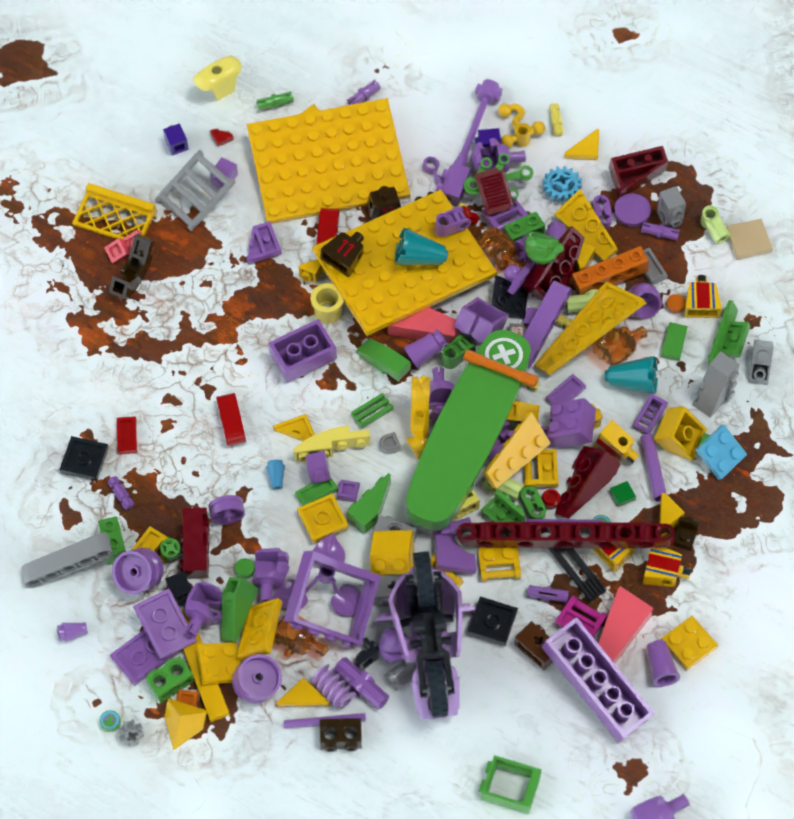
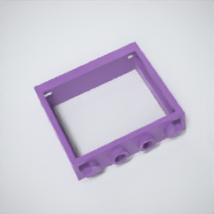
M304 551L284 621L291 623L290 627L298 630H302V628L308 629L307 633L316 636H319V634L325 635L324 639L333 642H336V640L342 641L341 645L352 648L353 645H362L381 576L315 551ZM313 563L364 581L349 636L298 618Z

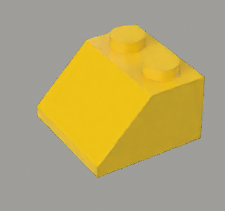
M685 406L667 408L654 440L665 451L688 460H694L697 453L695 449L699 446L707 428Z
M413 530L373 532L370 551L372 573L385 575L410 572V569L414 567Z

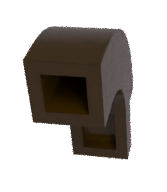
M140 234L134 235L128 260L122 270L112 276L108 293L126 299L136 291L150 266L153 257L151 250L154 240Z

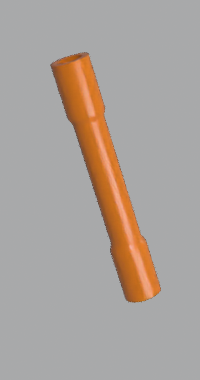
M469 349L466 350L463 357L465 361L504 374L534 388L539 379L538 376L499 363Z

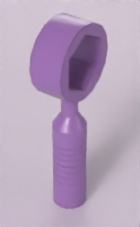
M426 157L422 164L423 170L426 173L434 174V180L437 185L438 183L443 184L441 176L436 172L439 168V161L435 157ZM426 163H433L435 168L428 167Z

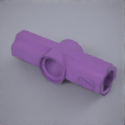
M346 657L337 662L334 667L335 673L340 674L341 678L351 687L352 692H356V695L359 697L362 696L377 710L386 705L390 699L389 695L375 683L368 672L365 670L361 671Z

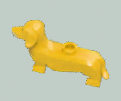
M425 375L421 376L419 380L418 377H412L410 433L413 437H409L406 442L412 448L417 459H420L428 440L426 436L429 433L430 377Z

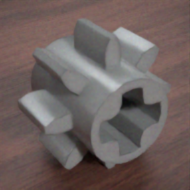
M134 719L128 722L123 721L122 728H118V732L121 734L119 737L120 741L124 742L126 740L128 746L134 743L139 744L140 737H144V733L141 731L143 728L141 723L136 725Z

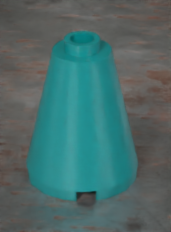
M408 228L401 230L399 237L402 239L397 243L395 250L396 265H442L443 261H447L448 251L445 246Z
M649 356L609 366L608 370H605V381H608L611 386L647 394H656L658 385L656 357Z

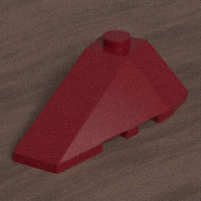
M570 226L559 239V243L564 246V251L558 254L551 263L537 264L527 276L522 287L532 296L543 301L553 281L568 286L570 278L575 272L573 271L574 264L579 258L585 237L573 226Z
M583 446L573 463V475L567 479L566 483L569 486L567 491L562 494L561 502L555 514L569 519L612 480L621 463L606 451Z

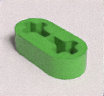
M532 486L523 488L521 491V502L530 519H545L546 507L537 489ZM527 493L533 495V502H531L529 497H526ZM534 507H536L538 512L541 511L540 515L534 513Z

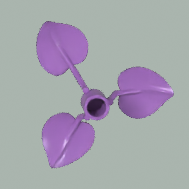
M334 534L323 538L313 550L339 561H345L344 549ZM320 566L318 576L308 585L305 593L317 581L324 584L332 583L336 593L331 598L333 610L341 616H354L361 595L359 590L349 584L342 585L340 590H338L336 579H334L336 571ZM294 579L285 580L282 586L276 589L272 599L279 598L283 601L282 609L287 610L295 583ZM305 594L300 609L305 607L308 602Z

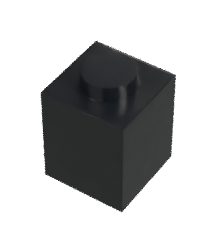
M184 571L165 578L167 587L170 589L178 605H186L187 597L192 590Z

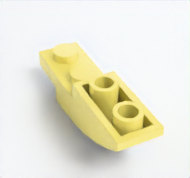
M349 425L328 429L306 439L293 449L295 461L307 462L306 455L324 450L327 458L333 457V450L364 448L371 445L369 429L350 432Z

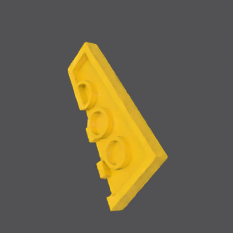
M581 189L554 213L555 217L564 223L568 229L570 226H573L584 236L583 243L595 247V254L602 261L610 259L618 252V248Z
M532 412L526 413L525 419L521 424L517 425L514 434L503 444V449L495 455L484 470L483 474L493 489H497L551 444Z

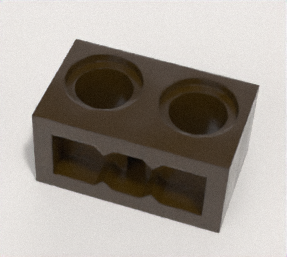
M361 718L320 719L321 750L334 752L337 749H345L346 751L362 749ZM329 733L336 735L333 739H327L325 736ZM348 733H355L356 737L350 739L346 735Z

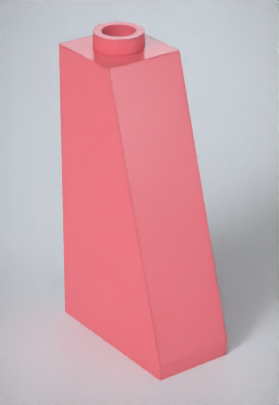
M426 308L388 326V335L416 340L439 329L448 344L460 335V331L454 327L456 319L431 308Z
M621 586L617 590L598 642L614 664L620 659L653 613V607Z

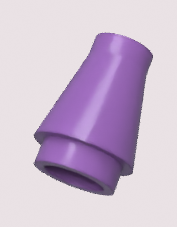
M86 622L61 623V625H57L59 641L67 642L81 635L88 634Z

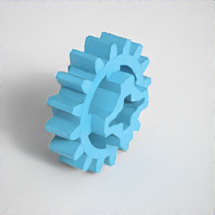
M556 166L555 171L550 169L549 173H545V179L542 182L543 192H546V197L552 196L551 201L558 199V203H561L562 200L567 202L578 190H582V178L578 177L579 173H573V168L566 170V166L563 169Z

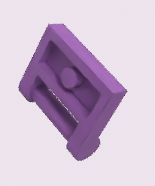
M517 199L513 200L514 205L509 206L510 210L487 216L485 209L481 210L482 216L492 227L496 236L502 234L504 225L528 215ZM517 214L519 215V216H517V217H515V218H513V219H511V220H508V221H506V222H504V223H502V224H500V225L498 224L499 222L504 221V220H506V219H508V218H510V217H512V216H515V215H517Z

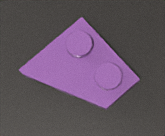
M270 221L252 227V237L247 256L248 264L282 254Z

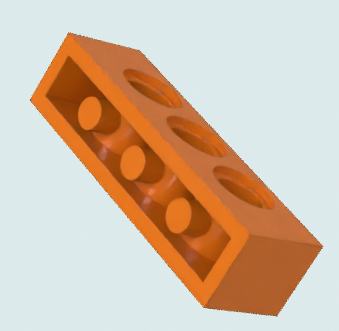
M639 246L573 273V285L578 295H583L593 289L599 290L605 282L617 285L648 272L649 261L642 247Z

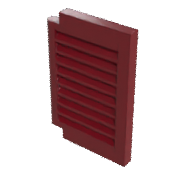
M498 168L474 174L486 215L490 216L510 210L509 206L514 205L504 170L498 171Z

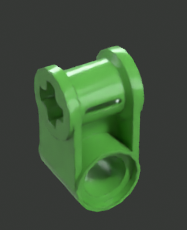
M464 334L458 335L443 348L442 365L447 369H454L464 361L463 357L466 350L469 349L475 352L476 345L471 344Z

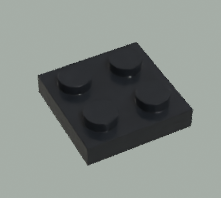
M71 436L59 469L60 473L98 481L109 449L108 444Z
M480 596L467 634L506 646L518 608Z

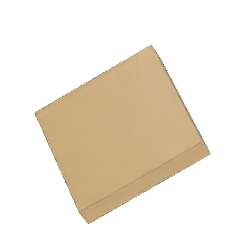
M762 218L726 226L730 233L729 240L737 260L772 252L773 248Z

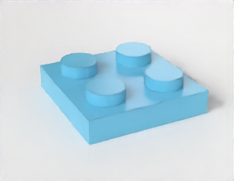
M720 425L695 449L718 480L723 479L747 455L725 425Z

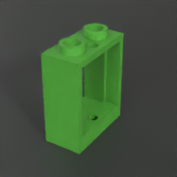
M494 755L492 762L488 761L485 773L488 774L486 781L482 780L479 787V792H482L481 800L529 814L541 778L542 769ZM497 768L530 778L523 802L489 792Z

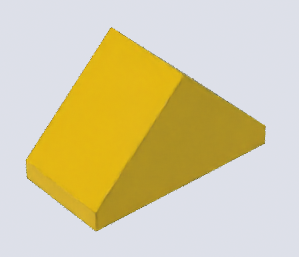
M583 243L579 258L574 264L577 272L590 266L595 257V247Z
M662 493L659 523L670 524L675 528L679 524L680 517H684L685 512L666 493Z

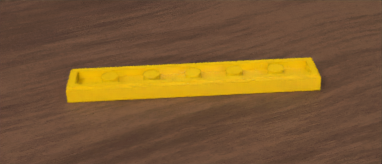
M184 609L181 612L189 625L191 620L186 616ZM198 632L195 638L197 642L184 648L183 651L207 710L209 720L213 722L230 714L219 685H202L196 647L198 644L203 643Z

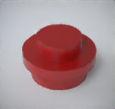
M554 489L546 490L541 496L547 508H555L561 502L559 492Z

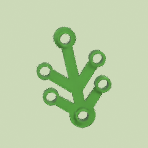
M502 153L499 156L498 163L495 168H498V171L502 170L509 163L510 158L508 154ZM506 157L507 161L502 162L500 158ZM483 158L477 173L490 169L492 165L491 159ZM488 161L490 165L486 167L483 165V162ZM525 165L519 171L507 173L505 176L507 181L519 178L522 181H529L533 176V169ZM523 170H528L530 174L524 175ZM475 176L467 178L464 182V190L470 195L480 194ZM470 183H475L477 187L471 188ZM511 188L510 192L514 191L516 193V197H512V199L516 200L519 192L517 189Z

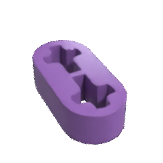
M597 195L593 199V210L606 229L612 224L610 202L606 196ZM598 202H602L603 209L600 208ZM602 215H604L605 220H607L606 222H603V219H601Z

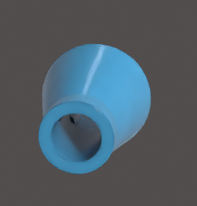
M270 460L267 462L266 470L270 479L271 489H282L285 465L282 460Z

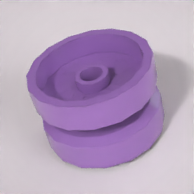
M141 547L121 553L115 559L112 566V576L120 590L127 594H138L154 589L160 583L164 567L161 558L156 552L150 548Z
M262 654L252 655L237 666L232 677L233 689L237 696L243 701L253 704L264 702L277 692L282 681L280 666L274 659Z

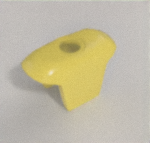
M234 56L221 58L199 71L193 77V81L199 89L212 91L215 98L219 101L235 91L236 77L242 69L241 63Z

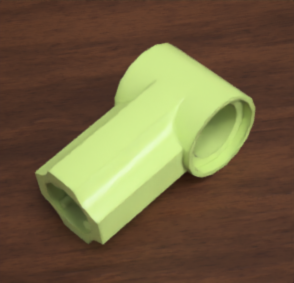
M711 205L706 206L703 209L700 223L704 228H707L715 243H723L730 238V233L720 219L718 209Z
M593 289L583 295L570 296L566 302L567 313L580 312L598 290Z
M486 478L482 483V486L487 491L495 493L499 490L515 501L520 498L521 491L524 488L523 484L511 478L506 480L497 489H493Z

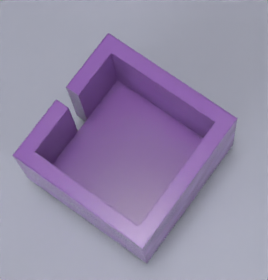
M477 297L461 308L454 327L458 328L463 334H471L477 342L482 344L490 333L503 330L509 315Z
M585 398L551 404L549 420L552 422L548 425V440L558 448L592 443L596 408Z

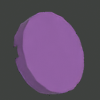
M634 193L625 194L620 197L614 207L615 218L618 222L631 228L642 226L644 221H648L651 213L650 203L647 199Z

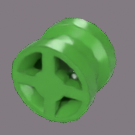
M167 538L161 543L160 551L165 560L173 561L179 557L180 545L176 539Z

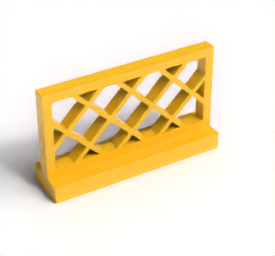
M88 183L85 188L86 194L72 224L116 240L118 238L123 239L125 235L128 236V234L141 228V233L145 236L153 217H156L158 211L155 204ZM89 198L97 200L98 205L89 209L86 204ZM108 204L113 205L115 210L105 214L102 207ZM100 208L103 215L93 219L90 212ZM124 210L130 211L131 216L121 220L119 212ZM89 214L90 221L86 223L79 222L81 216ZM117 214L120 221L109 225L107 218ZM141 215L146 216V222L138 225L135 218ZM105 219L108 226L101 229L97 228L95 223ZM133 219L136 226L126 230L123 223ZM122 225L124 232L119 234L113 233L112 228Z

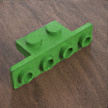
M728 300L727 306L724 308L722 321L718 325L717 336L713 340V348L708 355L709 364L720 352H723L728 357H741L750 325L748 322H735L738 309L733 300Z

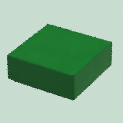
M628 481L610 488V493L618 507L636 500V495Z

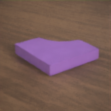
M435 534L436 569L475 574L477 570L475 554L461 549L456 543L455 537Z

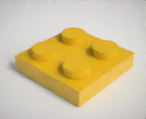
M333 493L297 508V512L313 544L330 534L335 535L349 529V525Z
M690 616L661 638V640L666 642L672 655L686 671L718 648L715 640L693 616Z
M237 642L198 644L196 651L202 685L232 683L233 673L237 666L240 665V660L237 659Z

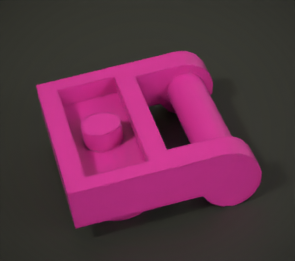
M573 595L555 621V625L563 628L577 617L594 638L605 623L608 615L594 610L580 602L579 598ZM574 607L596 619V622L591 621L572 609Z

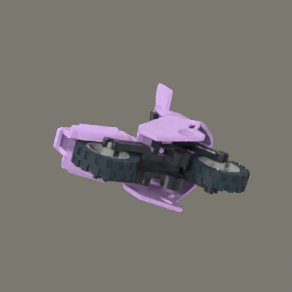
M429 551L413 553L414 567L410 569V572L403 574L399 578L389 596L388 602L391 614H378L379 617L375 618V623L393 621L405 662H416L417 669L413 673L411 685L417 713L420 714V718L437 719L458 715L460 677L456 669L451 665L450 658L460 657L463 613L474 612L475 606L470 607L469 603L462 604L461 590L444 572L433 569ZM453 616L456 617V632H447L446 622H453ZM411 626L412 637H404L402 628Z

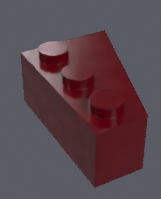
M663 145L610 159L608 168L618 198L629 194L666 170L668 159Z
M183 508V524H181L183 542H180V552L183 554V560H180V572L184 571L187 579L209 578L210 523L207 508Z

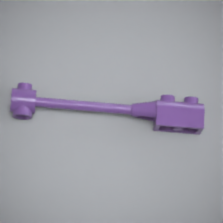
M486 79L482 84H477L475 94H478L477 98L481 103L463 149L449 169L444 168L441 179H444L443 184L438 183L436 191L442 190L452 206L457 207L464 195V182L470 177V168L466 167L468 153L487 104H493L494 101L499 102L503 88H500L499 84L491 79Z

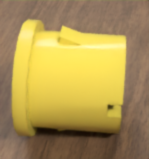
M325 283L314 288L310 301L314 308L315 317L321 322L328 324L339 320L342 315L344 299L336 286ZM327 304L333 305L331 307H323Z

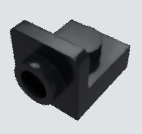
M367 637L363 638V647L366 651H360L354 659L355 666L361 671L379 659L378 645Z

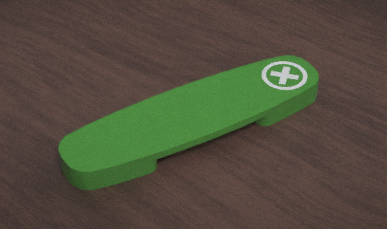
M497 330L487 336L476 353L517 370L527 372L531 349L528 341L521 335L507 330ZM469 362L432 429L413 475L406 498L407 516L413 523L430 530H441L451 523L472 492L474 482L503 429L514 401L519 396L523 383L504 374Z

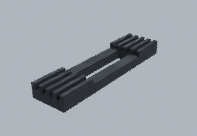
M548 548L589 602L606 592L605 586L593 574L574 548ZM566 550L587 576L586 581L580 579L562 556V552Z

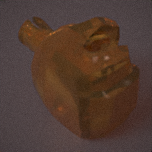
M497 227L484 231L479 237L478 245L482 250L487 249L486 253L490 258L494 257L495 263L501 271L512 264L518 265L521 270L526 265L515 257L517 252L515 245Z
M625 326L617 329L613 328L606 333L607 335L604 340L603 337H600L592 343L593 353L607 365L620 364L636 351V341L646 338L647 331L643 326L633 331H630Z
M285 615L278 620L273 646L277 648L280 644H283L285 646L284 656L289 658L294 654L304 655L309 650L316 652L322 657L326 655L329 645L317 640L316 635L307 633L308 629L302 628V630L290 627L291 623L284 621ZM298 615L299 619L305 620L303 617Z

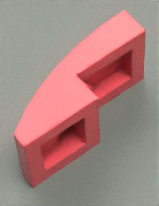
M140 230L134 231L123 239L118 238L104 247L111 263L114 264L129 257L134 235H142Z

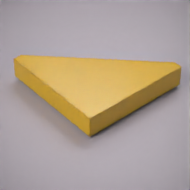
M596 129L567 150L564 158L598 160L599 129Z
M306 414L273 425L274 431L300 441H305L315 435Z
M302 678L276 704L278 707H328L330 702L306 679Z

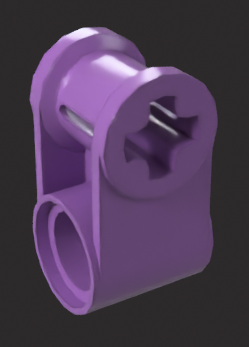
M458 206L437 215L434 232L439 237H446L467 229L471 221L464 215L463 208Z

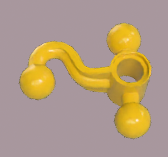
M501 104L499 106L498 113L501 117L510 116L512 111L518 112L512 120L515 135H504L501 137V144L507 145L508 149L513 146L514 142L517 146L525 147L529 145L531 135H542L544 133L545 125L540 121L534 122L531 127L526 123H519L525 116V110L521 105Z

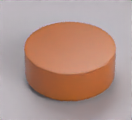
M673 294L668 297L666 307L672 313H680L684 310L686 301L683 296Z

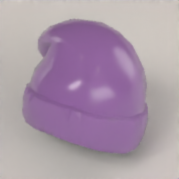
M639 283L629 289L628 292L643 298L646 302L644 306L631 314L630 318L634 316L643 319L649 318L659 312L662 305L661 296L653 285Z
M395 627L386 629L379 642L380 655L388 663L405 660Z

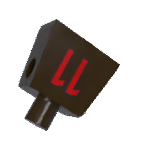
M382 186L379 190L369 193L366 205L369 221L401 207L395 187L388 188L387 186Z
M341 232L321 248L320 259L347 277H350L363 256L364 246L361 242L364 240V236L359 232H355L351 237L345 232Z

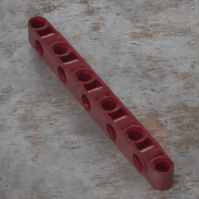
M481 522L462 523L457 528L460 544L467 547L666 548L672 546L675 541L674 528L666 523ZM465 532L471 533L469 537L462 536ZM505 532L511 534L509 537L501 536ZM546 532L551 534L549 537L546 538L541 536L543 533ZM589 533L590 536L587 538L581 537V534ZM629 533L630 536L628 538L621 537V534ZM663 533H668L671 535L668 538L661 537Z

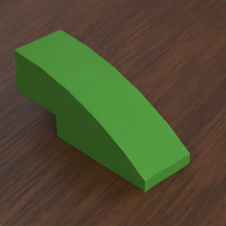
M368 339L356 350L357 354L383 374H389L396 381L402 379L411 370V362L375 340Z

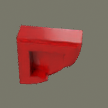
M210 130V135L218 147L234 140V136L228 131Z

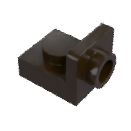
M680 517L673 545L691 551L700 523L691 517Z

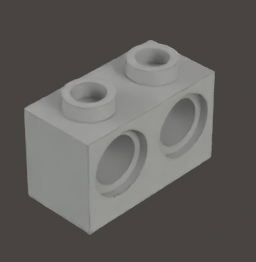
M677 186L659 193L657 214L664 226L669 228L678 227L683 223L686 202Z

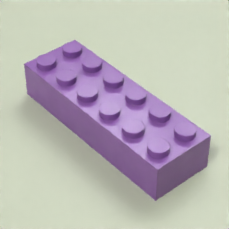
M577 617L548 638L541 646L618 743L655 714Z

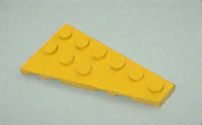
M605 282L534 364L535 367L545 374L551 375L646 304L645 300L609 282Z

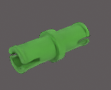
M289 91L278 95L271 94L270 97L257 99L258 110L261 111L271 107L278 108L279 105L293 103L292 92Z

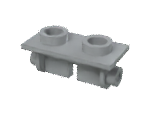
M404 660L386 673L384 677L397 691L412 680L413 673L417 669L416 662L406 663Z

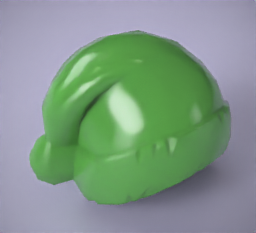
M530 232L525 239V251L531 261L537 264L551 263L558 254L564 251V246L559 243V239L543 233Z

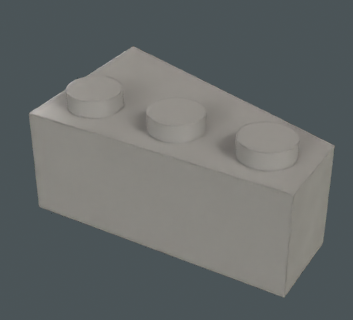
M720 352L709 364L702 380L705 382L703 389L701 387L698 389L697 393L699 396L693 401L692 405L711 418L726 400L730 401L734 396V388L737 385L736 379L740 374L738 372L740 364L723 352Z

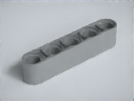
M107 533L96 534L24 564L21 569L25 586L27 588L38 587L112 556L113 551L109 535Z

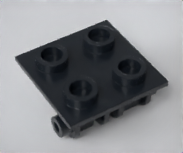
M495 275L491 305L507 314L525 319L528 291L521 286L512 295L508 292L512 283L503 277Z

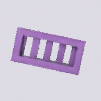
M651 393L632 427L645 434H651L666 410L668 402ZM653 403L661 408L658 410L652 407L651 404ZM650 409L651 411L657 413L656 416L647 412V410ZM646 415L653 419V421L650 422L643 418V416ZM640 421L648 424L649 428L647 429L646 427L640 425Z

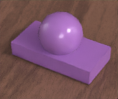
M528 262L522 270L515 264L505 268L504 277L508 282L512 283L508 289L509 293L513 295L517 292L534 265Z

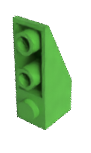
M389 473L385 477H380L371 490H366L362 498L357 503H352L348 508V520L364 534L377 523L382 513L391 485V474Z
M229 577L222 594L221 641L237 642L258 591L257 587L243 577Z

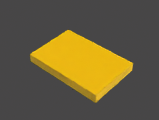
M276 598L251 606L243 628L237 654L238 660L242 662L252 655L271 654L282 600Z

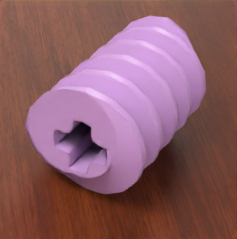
M327 664L314 674L312 683L317 685V689L322 691L323 696L328 697V701L333 703L334 708L345 707L356 696V692L349 694L348 692L351 690V687L343 688L346 681L338 682L341 677L340 674L333 677L335 669L332 668L328 671L329 664Z

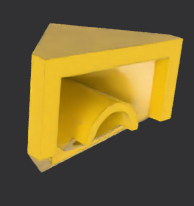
M168 699L164 718L173 751L203 730L207 710Z

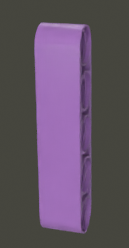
M553 281L523 336L530 344L531 349L529 368L535 362L572 292V288L557 281Z

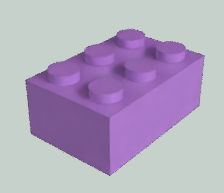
M319 319L268 343L269 354L287 383L337 359L336 346Z

